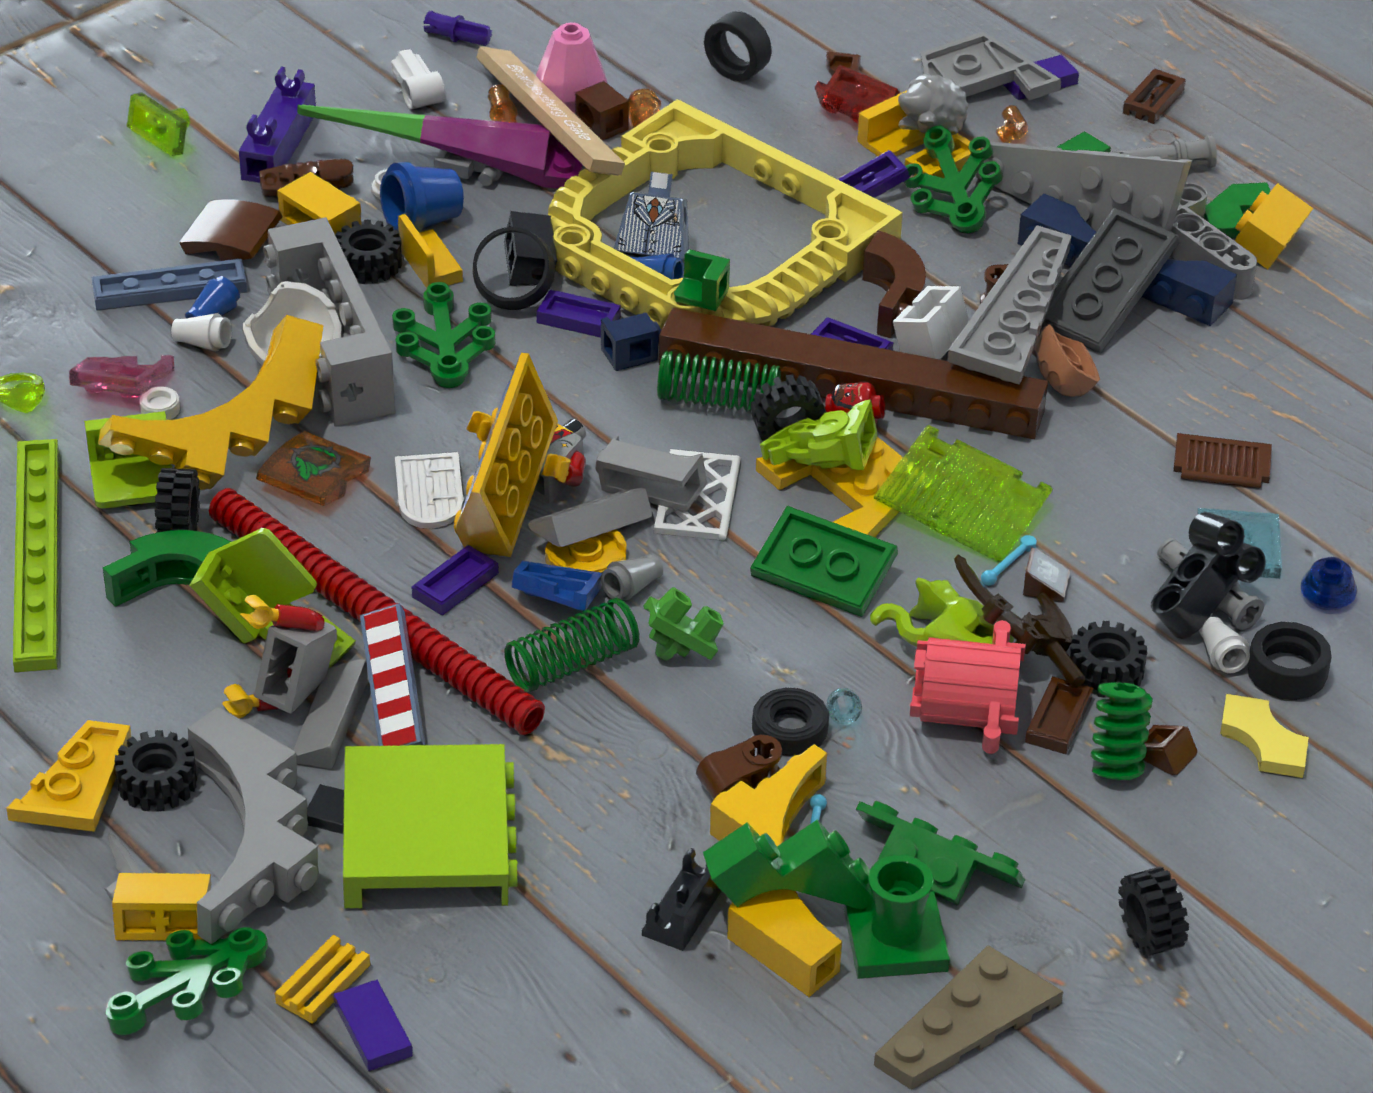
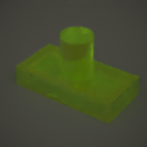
M142 92L131 94L127 127L172 157L183 154L186 129L190 124L188 112L184 108L168 110Z

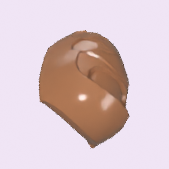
M1050 324L1038 335L1032 354L1037 357L1039 370L1053 389L1065 396L1081 397L1100 380L1098 370L1082 342L1056 333Z

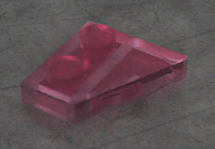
M161 355V359L153 365H138L137 356H121L116 358L87 357L69 370V382L72 386L85 387L86 391L92 393L110 391L120 393V396L124 398H138L174 371V356Z

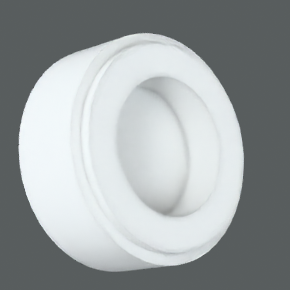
M168 387L148 389L140 397L141 414L165 411L166 420H172L180 412L179 395Z

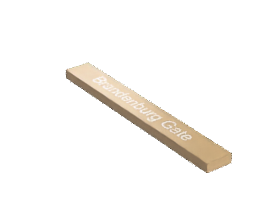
M479 47L476 57L478 61L589 172L622 175L625 163L511 51Z

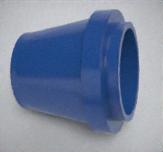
M399 162L391 164L382 178L380 202L384 218L388 224L393 226L394 230H398V216L406 214L418 232H421L422 229L459 217L463 209L464 193L461 180L453 169L413 166L409 162Z

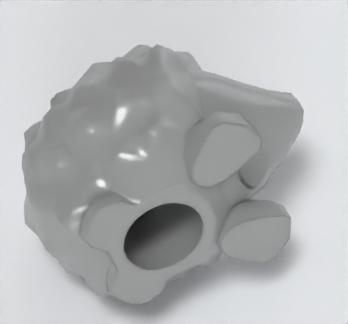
M923 73L909 83L908 91L902 93L898 98L900 107L907 115L899 121L898 127L900 129L919 130L926 133L933 126H942L948 129L951 135H956L958 131L962 130V123L967 118L969 104L966 101V93L961 90L959 83L951 78Z

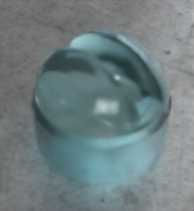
M838 688L828 696L826 708L830 717L836 723L847 725L856 721L861 715L862 702L853 690ZM841 696L844 697L848 713H840L837 699Z

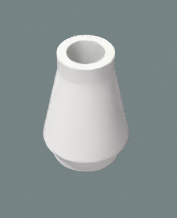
M215 313L187 319H175L172 324L171 334L175 342H184L216 352L220 348H227L230 344L232 327L228 318Z
M1208 618L1199 629V632L1204 639L1211 664L1217 670L1225 673L1240 671L1247 665L1250 659L1248 641L1225 625L1220 618Z

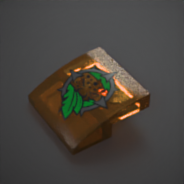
M304 431L288 440L276 450L258 470L256 479L325 506L345 496L348 481L369 472L371 457Z

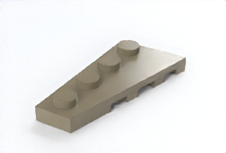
M987 945L875 1053L874 1066L913 1090L958 1064L960 1056L974 1048L980 1051L994 1043L995 1036L1012 1026L1015 1029L1022 1027L1031 1021L1034 1013L1045 1007L1051 1010L1062 1003L1063 991Z

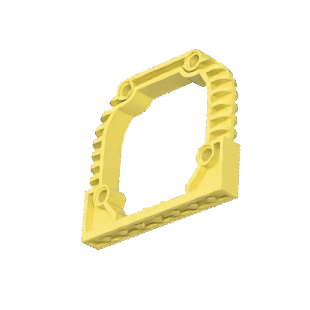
M678 99L621 136V148L616 147L612 151L625 163L622 175L593 173L584 168L579 172L578 176L570 177L565 182L564 187L557 189L548 209V215H551L553 242L557 256L555 270L607 300L621 305L622 308L635 315L647 313L653 322L656 321L661 329H663L672 308L772 326L777 322L778 318L786 319L794 313L795 308H802L808 303L809 298L818 296L823 288L833 285L837 278L847 282L861 272L864 264V250L878 230L901 239L903 212ZM723 162L825 214V218L816 221L812 225L811 243L766 276L747 285L729 287V291L716 311L674 301V292L683 278L672 280L602 243V233L599 227L591 222L601 211L638 186L649 181L651 172L672 174V179H674L680 170L714 168Z

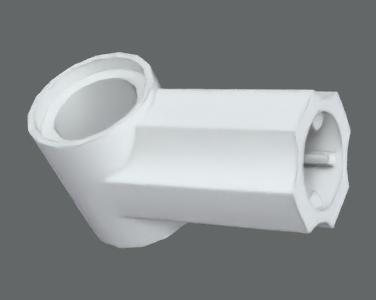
M411 49L400 51L398 56L391 61V69L402 87L403 98L407 107L414 109L444 102L445 88L439 72H430L420 55L414 54Z

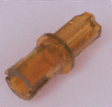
M503 85L492 86L488 90L489 95H487L491 106L489 110L491 120L517 123V108L511 102L510 92Z

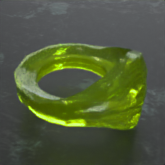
M26 372L0 376V402L17 411L29 413L41 402L45 394V384L41 376ZM24 380L13 387L4 385L8 382Z

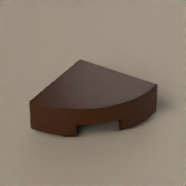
M827 52L826 68L828 72L842 82L856 85L861 55Z

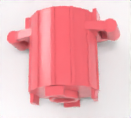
M1003 620L994 624L992 644L928 638V641L918 640L914 663L916 678L915 687H913L912 703L910 704V717H920V721L984 728L982 749L988 754L996 753L999 750L1001 733L1017 735L1019 718L1015 717L1020 661H1024L1026 644L1009 642L1011 626Z

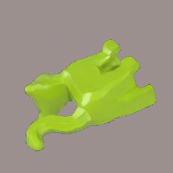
M918 577L915 581L919 591L918 603L911 609L910 613L902 606L884 603L877 606L870 614L871 624L875 626L885 620L895 621L901 638L916 647L918 640L928 641V638L992 644L994 625L984 620L982 611L984 605L979 601L960 596L948 580H934L930 582ZM911 616L933 621L925 628H915ZM1010 635L1009 642L1013 643L1014 637Z

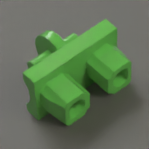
M674 587L660 600L650 596L643 605L644 609L650 612L648 623L653 629L649 634V638L657 642L655 649L657 657L669 660L676 653L686 657L691 649L711 660L718 652L715 638L724 625L719 612L708 606H703L694 619L687 617L685 614L692 607L691 600L685 593Z

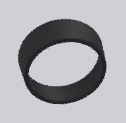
M518 227L501 228L487 235L477 247L473 260V279L483 298L496 307L507 310L528 308L539 302L547 294L553 283L555 263L552 252L539 236L528 230ZM511 232L527 234L539 244L544 254L545 268L540 282L529 293L519 297L506 298L492 293L484 286L478 275L477 261L481 251L492 239L499 235Z

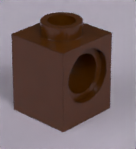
M602 81L575 92V115L602 141L629 130V100L608 83Z

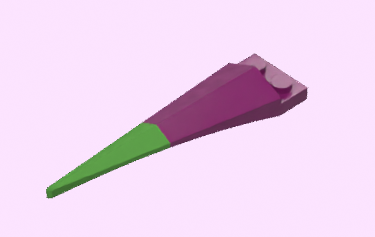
M297 105V113L300 115L361 127L422 143L486 164L546 188L558 189L559 187H564L565 182L570 177L578 176L579 172L583 169V165L543 125Z

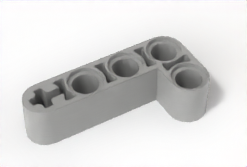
M1185 183L1171 230L1172 233L1179 235V244L1170 257L1174 260L1182 261L1204 260L1237 274L1233 299L1242 300L1248 298L1253 291L1257 266L1256 257L1204 219L1208 196L1207 190L1196 183Z

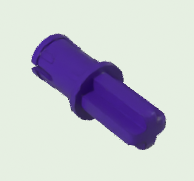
M428 11L424 19V24L430 25L423 27L426 33L446 36L453 42L462 40L485 46L489 44L492 37V30L489 26L467 21L462 15L451 17L435 13L434 11Z

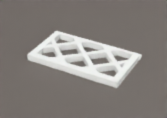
M670 449L671 454L683 457L703 453L706 476L713 482L707 484L695 499V501L698 500L707 508V510L695 516H692L688 511L685 512L659 505L654 525V534L726 540L741 457L738 455ZM717 465L731 466L730 473L723 477L712 468ZM718 489H722L726 492L725 501L719 504L714 503L706 496ZM675 512L684 520L679 524L664 523L666 515ZM714 516L721 520L720 529L705 527L701 524Z

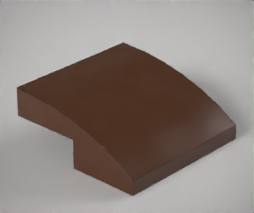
M211 200L179 243L185 254L216 251L221 261L253 259L268 238V229L275 228L283 216L280 210L259 203L242 200Z

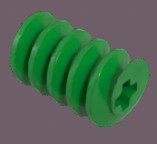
M1113 682L1099 684L1098 692L1110 698L1099 700L1096 703V708L1108 715L1095 717L1094 724L1097 727L1106 731L1093 734L1092 741L1104 747L1095 748L1091 751L1090 757L1102 763L1094 766L1092 772L1099 776L1116 780L1138 778L1144 773L1145 763L1142 759L1146 757L1147 747L1144 743L1148 740L1149 731L1146 727L1150 724L1151 715L1148 710L1152 707L1153 699L1145 689L1134 684Z

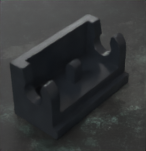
M511 211L507 227L523 228L539 236L551 250L556 267L557 256L553 242L551 215ZM517 232L505 233L504 246L509 285H538L543 275H535L532 271L535 268H545V259L541 247L527 234Z
M690 848L684 855L682 869L660 903H654L649 908L646 914V924L642 929V936L684 951L722 891L712 881L707 864L705 865L706 868H703L695 862L696 852L693 848Z

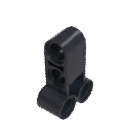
M1207 512L1198 514L1192 520L1188 532L1189 540L1193 546L1154 595L1151 601L1152 611L1176 638L1184 639L1194 635L1204 625L1237 580L1251 583L1262 575L1266 564L1265 555L1260 548L1244 543V529L1235 520Z

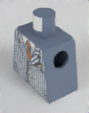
M651 172L648 194L630 193L614 245L615 250L645 255L672 253L675 257L684 260V255L689 250L688 205L685 198L670 197L672 174Z

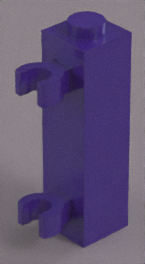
M281 66L275 76L276 87L258 118L257 115L253 114L246 126L248 135L239 149L241 180L260 183L261 170L288 164L311 124L313 117L297 113V105L316 106L315 84L304 82L305 74L303 70L298 69L294 80H291L285 74V67Z

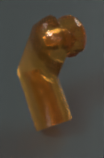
M1015 105L1006 107L1002 112L1005 124L997 128L996 134L1003 143H1011L1012 140L1016 139L1018 141L1027 134L1028 124Z

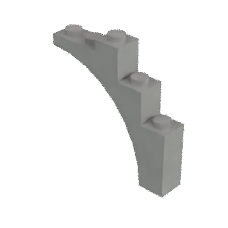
M218 706L188 727V744L193 747L196 767L209 775L229 796L241 818L244 835L234 861L221 880L197 902L198 936L210 944H213L226 932L233 931L250 913L258 907L266 905L273 895L289 903L302 891L309 890L318 879L319 874L318 846L303 837L308 827L307 798L292 790L297 785V752Z

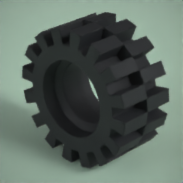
M364 220L363 225L355 221L352 222V228L345 225L341 228L342 232L337 231L335 234L355 277L359 278V284H366L368 279H371L372 284L378 283V278L380 277L384 281L389 280L390 274L395 276L398 273V268L401 269V237L399 231L394 230L392 225L387 224L383 227V221L378 220L376 224H371V220Z
M786 375V381L781 382L780 377H776L773 379L775 383L773 386L766 382L761 386L764 393L756 391L753 396L755 402H751L750 406L753 420L762 441L767 440L791 424L806 418L814 421L819 420L823 413H826L825 406L815 384L811 380L807 382L806 378L800 375L797 381H795L793 375ZM801 407L798 412L789 417L777 418V415L785 409Z
M161 469V473L158 475L159 482H157L156 486L157 495H155V529H157V532L198 530L200 488H198L199 477H197L198 472L196 469Z
M1102 621V627H1098L1096 622L1089 623L1088 630L1083 626L1078 629L1077 635L1074 634L1072 637L1069 656L1086 678L1082 685L1085 684V686L1092 687L1093 690H1098L1099 684L1112 682L1130 683L1140 686L1141 680L1144 678L1148 651L1147 645H1144L1145 640L1142 635L1136 637L1137 631L1132 627L1124 631V624L1117 622L1116 628L1110 627V621ZM1097 657H1111L1118 661L1108 662ZM1098 692V697L1105 698V695Z
M155 730V737H149L146 731L140 733L141 740L137 741L134 737H131L127 740L128 747L124 745L119 747L118 755H115L114 760L118 791H120L121 798L124 801L128 799L129 805L133 808L141 803V810L149 812L151 805H156L157 812L165 811L164 804L169 803L173 809L179 806V798L186 802L190 798V791H195L197 787V773L194 750L192 746H189L188 740L184 737L178 740L177 734L173 732L164 737L163 730ZM157 767L169 769L160 774L143 773L148 769Z
M1156 867L1124 876L1120 881L1122 886L1118 890L1122 899H1119V907L1124 910V914L1121 917L1123 923L1127 922L1128 928L1126 932L1129 937L1133 936L1135 948H1139L1142 955L1151 956L1183 947L1185 945L1184 942L1188 940L1186 931L1189 930V923L1184 919L1188 914L1187 909L1182 907L1181 901L1184 898L1181 892L1177 893L1178 884L1175 879L1171 880V873L1168 870H1164V867Z

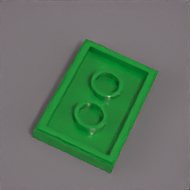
M786 506L751 565L750 571L753 577L862 617L897 557L898 548L897 545Z

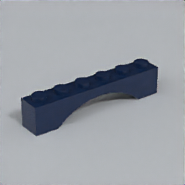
M1043 193L1020 214L1018 244L1022 246L1037 225L1071 235V246L1065 264L1071 267L1096 231L1081 217L1075 206ZM1168 259L1141 297L1211 326L1233 304L1237 274L1204 260L1182 261Z

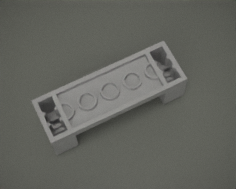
M327 218L268 229L269 245L263 246L266 265L268 268H271V275L266 276L269 296L281 282L305 283L323 292L333 302L342 325L341 338L320 342L321 358L315 360L319 381L323 382V389L317 392L321 411L329 413L335 427L395 414L392 351Z

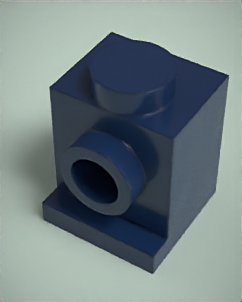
M647 313L610 321L608 317L602 318L601 350L615 371L657 361L659 335L661 333L660 326L656 321L653 322Z

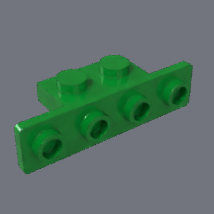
M859 801L856 807V811L864 821L891 832L878 860L890 855H908L921 860L930 868L933 874L934 881L931 891H934L936 896L959 905L975 869L1019 888H1022L1025 878L1020 870L1017 869L1018 863L1003 854L994 852L991 858L977 852L978 846L966 838L954 835L952 840L938 835V829L924 820L914 818L912 823L898 818L899 812L879 801H874L872 806Z

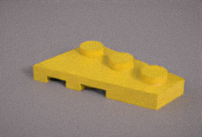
M87 720L57 753L58 760L45 774L39 772L30 782L31 789L21 800L15 798L6 808L8 821L95 832L116 779L115 755H118V749L121 745L128 747L127 740L132 737L130 725Z

